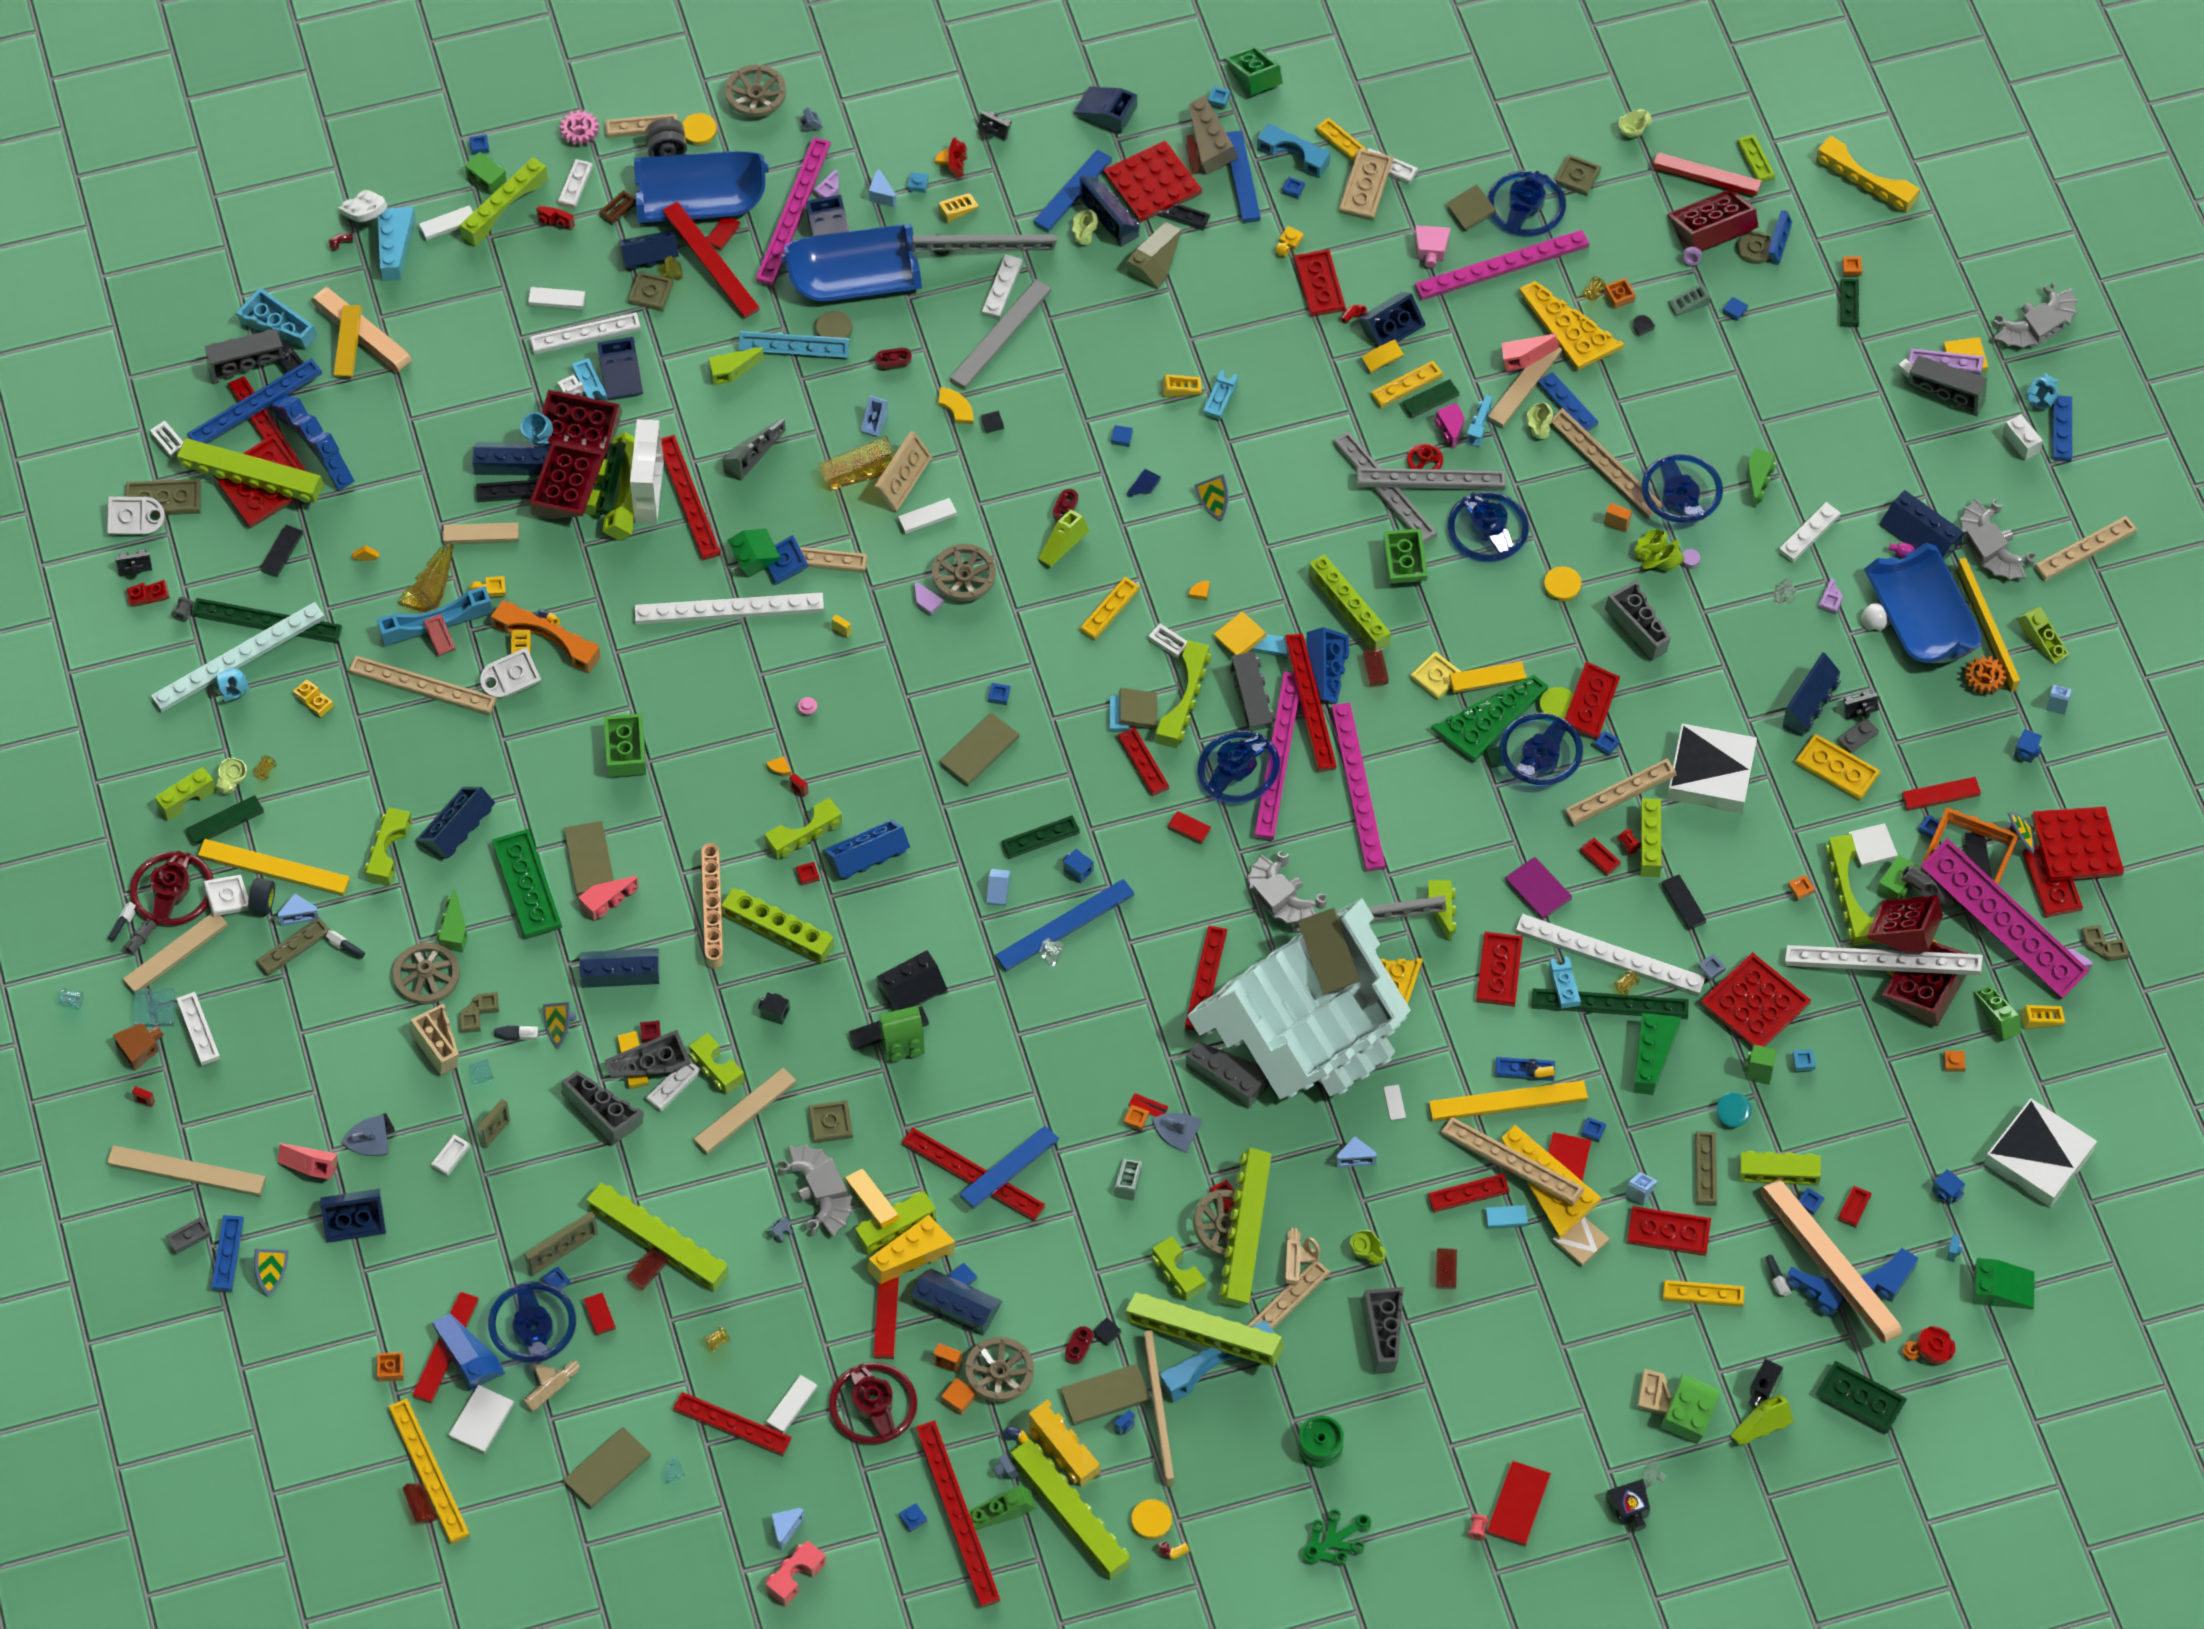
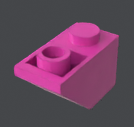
M1457 403L1437 410L1435 419L1436 427L1441 429L1445 442L1449 443L1452 449L1457 445L1464 428L1465 419Z

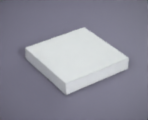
M1885 823L1848 833L1852 834L1856 848L1855 855L1860 867L1894 860L1898 856Z
M241 875L203 881V887L213 917L249 910V897Z

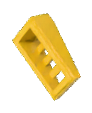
M970 193L938 203L939 212L947 223L979 208V205Z
M1164 375L1161 383L1163 397L1202 393L1200 377Z
M512 630L511 654L526 648L516 647V645H526L531 656L530 630Z
M2025 1005L2021 1011L2024 1029L2065 1024L2062 1006Z

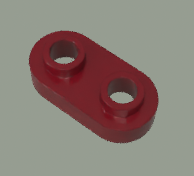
M904 347L881 350L875 355L876 366L880 369L904 367L912 361L911 351Z
M1065 489L1060 493L1053 508V517L1057 522L1063 517L1060 514H1066L1070 509L1075 510L1078 504V493L1074 489Z
M1080 1326L1074 1330L1065 1350V1358L1070 1364L1077 1365L1084 1361L1093 1342V1332L1089 1327ZM1085 1333L1086 1336L1081 1337L1080 1334ZM1077 1350L1078 1353L1073 1354L1072 1351Z

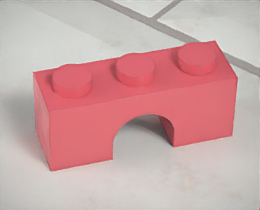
M808 1540L803 1545L800 1544L795 1549L794 1555L790 1559L783 1561L780 1570L768 1577L766 1581L767 1592L782 1605L786 1606L799 1593L798 1584L792 1579L793 1575L798 1572H806L813 1578L826 1565V1555Z

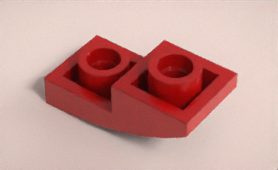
M955 136L950 143L948 164L949 169L960 178L964 176L963 161L968 159L966 154L967 146Z
M538 206L536 208L537 219L542 224L553 227L557 222L559 226L570 231L575 227L574 215L564 210L548 206Z
M164 579L147 586L143 582L127 588L131 606L156 603L170 598L167 583Z

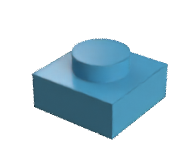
M1213 86L1208 98L1209 104L1225 109L1230 97V90Z
M911 172L908 191L926 193L929 175Z
M1813 1049L1793 1051L1795 1072L1815 1070Z
M1952 1234L1946 1261L1955 1262L1956 1255L1960 1256L1963 1245L1959 1244L1960 1236Z

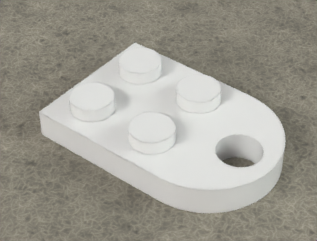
M364 190L354 199L345 201L338 209L342 215L356 222H364L382 214L388 205L384 197L369 190Z
M108 497V535H150L157 532L163 526L165 512L162 505L154 498ZM154 511L160 512V518L156 521L150 519V515Z
M527 647L488 664L480 677L484 692L497 699L510 697L542 682ZM495 680L496 685L493 688L486 687L487 681Z

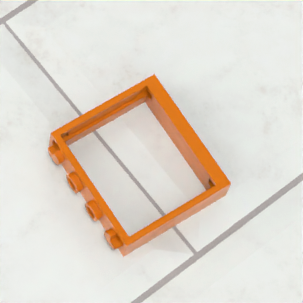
M1946 807L1923 862L1937 849L1945 828L1949 823L2008 845V849L1994 879V882L1999 885L2016 847L2018 834L2011 832L2010 829L1997 827L1994 823L1981 821L1975 816L1965 815L1957 809L1955 811Z

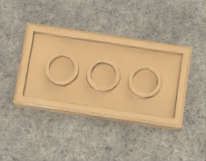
M1363 149L1358 150L1339 207L1340 213L1374 220L1394 160L1393 156Z
M913 431L909 432L874 486L893 512L898 511L932 458V455L916 432Z

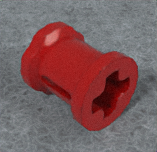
M1631 829L1623 831L1617 837L1618 842H1622L1629 855L1641 848V842L1635 839Z

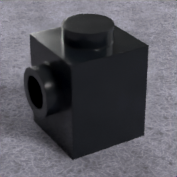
M767 992L765 998L760 1000L758 1006L761 1017L782 1025L790 1010L789 999L777 993Z

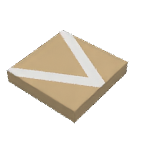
M1585 1217L1561 1240L1558 1235L1553 1238V1242L1582 1267L1610 1240L1609 1237Z

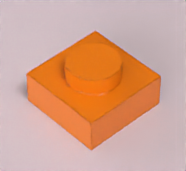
M1861 256L1842 258L1843 276H1862Z
M1806 875L1788 883V887L1797 900L1803 899L1815 892V888Z
M1964 1051L1944 1052L1945 1072H1965Z
M1131 1105L1124 1119V1125L1142 1131L1149 1117V1111Z

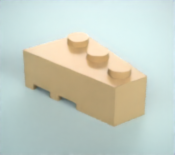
M444 1003L411 1019L409 1033L439 1074L442 1075L456 1068L458 1065V1051L450 1029V1022L446 1015Z

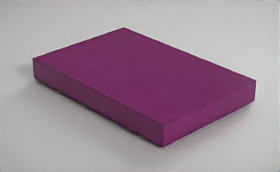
M1533 857L1505 877V881L1542 920L1572 900V895L1536 857Z

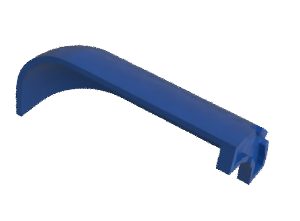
M724 151L634 158L635 184L639 185L640 190L636 191L638 223L668 221L662 213V209L676 201L679 202L691 219L728 217L746 213L760 201L764 193L766 184L765 173H769L768 162H764L763 154L751 151Z
M911 223L801 238L784 246L785 254H781L782 264L787 265L788 275L793 286L805 297L816 301H832L922 289L918 260L916 256L913 257L912 251L916 250H911V241L914 236Z
M1925 543L1914 551L1905 554L1906 558L1897 560L1896 557L1889 559L1877 558L1864 568L1905 651L1912 658L1924 663H1946L1962 658L1981 646L1982 637L1980 630L1937 546Z

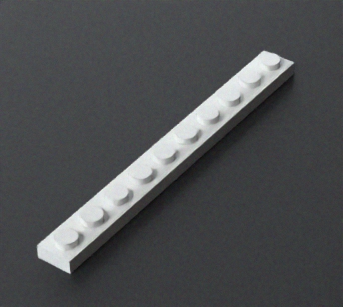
M823 593L635 605L636 625L824 612Z
M1522 914L1516 928V934L1698 997L1705 983L1706 977L1525 914Z
M1787 945L1785 964L1786 966L1981 975L1983 955L1936 952L1918 954L1916 952L1908 953L1896 950Z

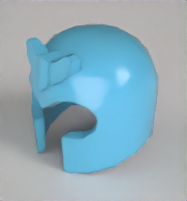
M2044 373L2043 377H2037L2033 380L2026 392V398L2029 403L2039 409L2050 408L2058 397L2059 389L2056 384L2058 379H2054L2052 376Z
M540 412L528 413L523 418L520 426L522 434L533 445L542 446L549 444L547 440L553 431L551 421Z
M230 668L216 675L215 680L221 694L224 696L225 702L243 696L246 690H250V687L247 686L246 676L238 669Z

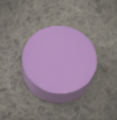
M1689 247L1684 251L1683 260L1686 264L1694 266L1701 261L1702 253L1698 248Z
M1687 549L1682 553L1685 558L1682 564L1685 567L1695 568L1699 565L1700 554L1696 550Z

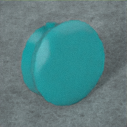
M1738 1092L1725 1094L1717 1104L1718 1117L1721 1123L1729 1128H1738L1744 1125L1752 1112L1751 1103L1748 1098Z

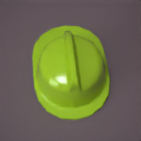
M1674 540L1668 543L1663 550L1652 554L1643 562L1642 568L1650 569L1656 566L1663 571L1675 569L1685 559L1679 549L1680 541Z

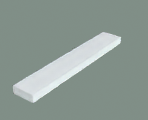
M637 313L530 336L533 353L536 355L641 331V326Z

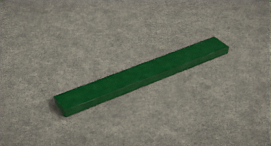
M196 598L191 613L192 617L260 630H266L291 616ZM321 621L296 636L337 644L342 631V625Z
M1533 988L1531 1009L1642 1016V1013L1688 1019L1689 999L1578 991L1581 1001L1580 1006L1561 1008L1556 990Z

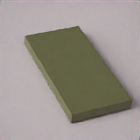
M201 479L126 482V497L154 498L162 505L165 515L201 514ZM154 511L150 516L160 515V512Z
M991 712L940 760V765L969 786L1019 738V733Z
M602 821L564 827L577 896L583 894L593 885L614 881Z
M1335 907L1298 920L1323 995L1361 982Z
M592 1211L525 1253L527 1270L531 1276H534L598 1235L596 1218Z
M1137 1364L1061 1387V1393L1073 1425L1150 1402V1396Z
M623 1427L564 1478L563 1481L592 1509L651 1457V1453Z

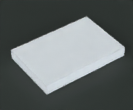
M478 1385L451 1430L449 1438L485 1454L514 1406V1401Z

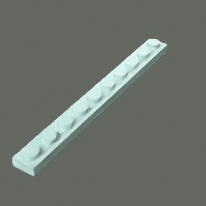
M313 602L152 694V699L160 711L164 712L216 682L217 674L230 668H241L323 621L325 615L316 602Z

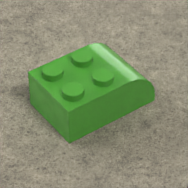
M1421 529L1384 531L1383 548L1389 584L1427 581L1428 574Z
M642 713L604 716L608 777L647 774Z
M918 1006L879 1015L881 1044L886 1062H898L903 1058H915L925 1054L924 1032Z
M1683 1373L1661 1428L1698 1444L1704 1436L1720 1390Z

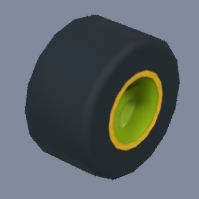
M260 878L253 880L248 899V909L250 912L264 915L270 913L275 896L274 881Z

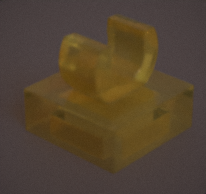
M672 256L665 258V264L661 266V270L666 273L662 277L670 279L673 277L677 281L682 279L681 263Z

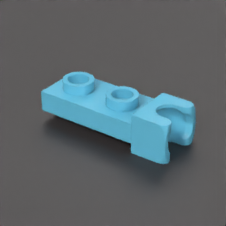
M587 358L573 363L572 369L578 382H582L584 386L585 396L607 401L606 392L598 379L590 359Z
M1224 370L1220 371L1217 382L1203 410V415L1221 420L1232 393H1234L1238 384V375L1234 374L1231 379H1226L1224 377Z
M1485 395L1483 402H1479L1477 408L1478 416H1474L1467 433L1466 443L1471 446H1481L1484 438V426L1492 407L1493 397Z
M1566 956L1564 959L1565 964L1558 965L1556 960L1552 958L1549 963V970L1554 981L1560 1007L1580 1006L1581 1001L1573 976L1570 958Z

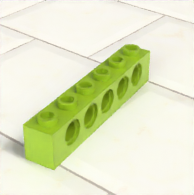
M1324 554L1310 562L1309 576L1370 649L1377 653L1390 645L1391 632L1328 557Z
M733 887L721 905L722 915L823 964L834 947V939L830 933L820 931L812 924L804 923L796 916L788 915L778 907L770 906L762 899L750 896L744 890H738Z

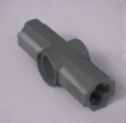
M1911 864L1903 870L1901 880L1921 891L1923 896L1939 895L1940 903L1948 908L1952 907L1956 902L1929 874L1922 872Z

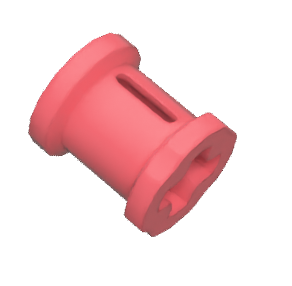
M1480 1514L1471 1515L1470 1520L1472 1524L1470 1531H1468V1537L1473 1540H1485L1484 1532L1489 1518Z

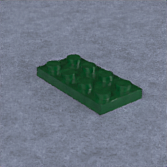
M1837 1361L1833 1363L1816 1392V1396L1887 1434L1907 1401V1398Z

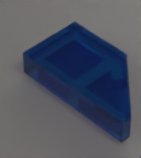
M1145 468L1127 492V497H1133V495L1142 493L1144 495L1152 493L1160 482L1161 476Z

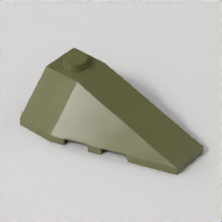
M1168 222L1160 226L1127 260V274L1158 290L1168 277L1181 229Z

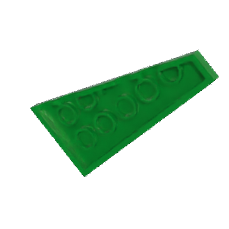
M1532 675L1514 684V687L1506 691L1502 690L1491 698L1488 697L1463 709V712L1455 716L1447 717L1445 721L1439 724L1431 725V730L1475 762L1486 749L1505 733L1548 690V685L1535 675Z

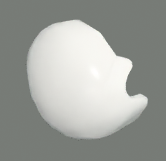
M1882 604L1869 605L1863 611L1860 618L1862 625L1868 631L1876 629L1880 632L1890 625V620Z

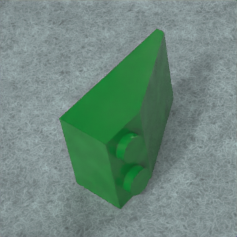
M1257 46L1224 57L1243 89L1250 95H1258L1264 90L1273 89L1283 84L1280 64Z
M1977 1258L1974 1266L1973 1304L2034 1309L2035 1272L1997 1259Z

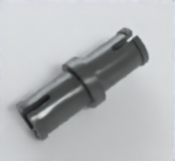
M147 919L141 928L133 933L132 939L124 946V950L128 954L134 955L138 948L147 942V937L157 927L156 923Z

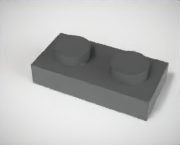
M1864 719L1840 736L1837 742L1847 752L1852 754L1877 736L1879 730L1868 719Z
M199 1217L166 1235V1238L174 1252L178 1254L211 1236V1232L202 1217Z

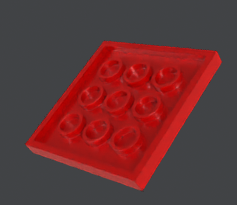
M1166 140L1103 169V174L1139 222L1157 215L1160 211H1166L1174 207V204L1183 203L1202 194V188Z
M275 434L242 453L301 470ZM213 475L250 528L298 499L294 497L288 498L277 492L270 493L259 487L252 488L248 484H238L230 479H220Z
M2106 806L2033 811L2031 817L2049 881L2113 877L2124 874Z
M1752 952L1701 1000L1700 1005L1753 1048V1045L1766 1047L1811 1004V999Z

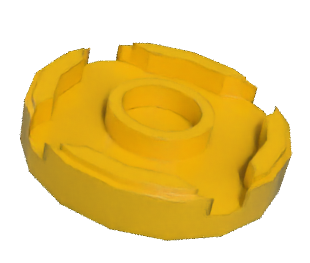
M692 114L682 122L686 142L693 143V145L699 146L710 143L717 133L716 122L707 114Z
M1564 566L1555 567L1550 570L1544 580L1545 592L1549 597L1556 598L1558 601H1569L1579 594L1582 584L1579 574L1575 570Z
M1148 1499L1140 1502L1134 1508L1132 1526L1134 1531L1143 1536V1538L1156 1540L1165 1536L1171 1528L1172 1513L1163 1502Z

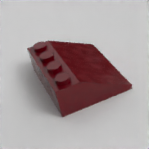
M1732 189L1667 214V217L1686 246L1696 247L1701 252L1708 247L1717 246L1721 242L1734 239L1741 234L1749 233L1759 228L1756 208Z
M548 389L542 414L551 421L553 431L547 440L549 442L547 445L557 442L605 452V456H607L622 415L620 404Z
M552 442L530 500L532 515L550 519L584 516L606 455L605 452Z
M1939 895L1882 900L1868 931L1867 939L1908 953H1925L1929 950L1943 917Z
M1932 941L1929 950L1926 951L1969 954ZM1896 971L1882 997L1918 1020L1938 1026L1967 975Z

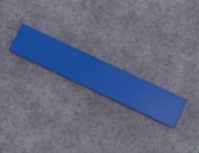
M1242 130L1226 132L1239 157L1230 162L1242 222L1261 221Z
M1097 149L1034 219V224L1049 233L1080 198V177L1098 178L1103 169L1107 168L1112 162V157Z
M1042 1127L961 1192L960 1198L974 1210L1059 1141V1137L1048 1127Z

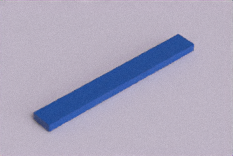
M311 358L187 433V436L191 440L207 444L269 407L273 402L285 395H289L322 375V370Z
M1121 879L997 953L995 958L1007 972L1133 897L1134 891L1124 879Z

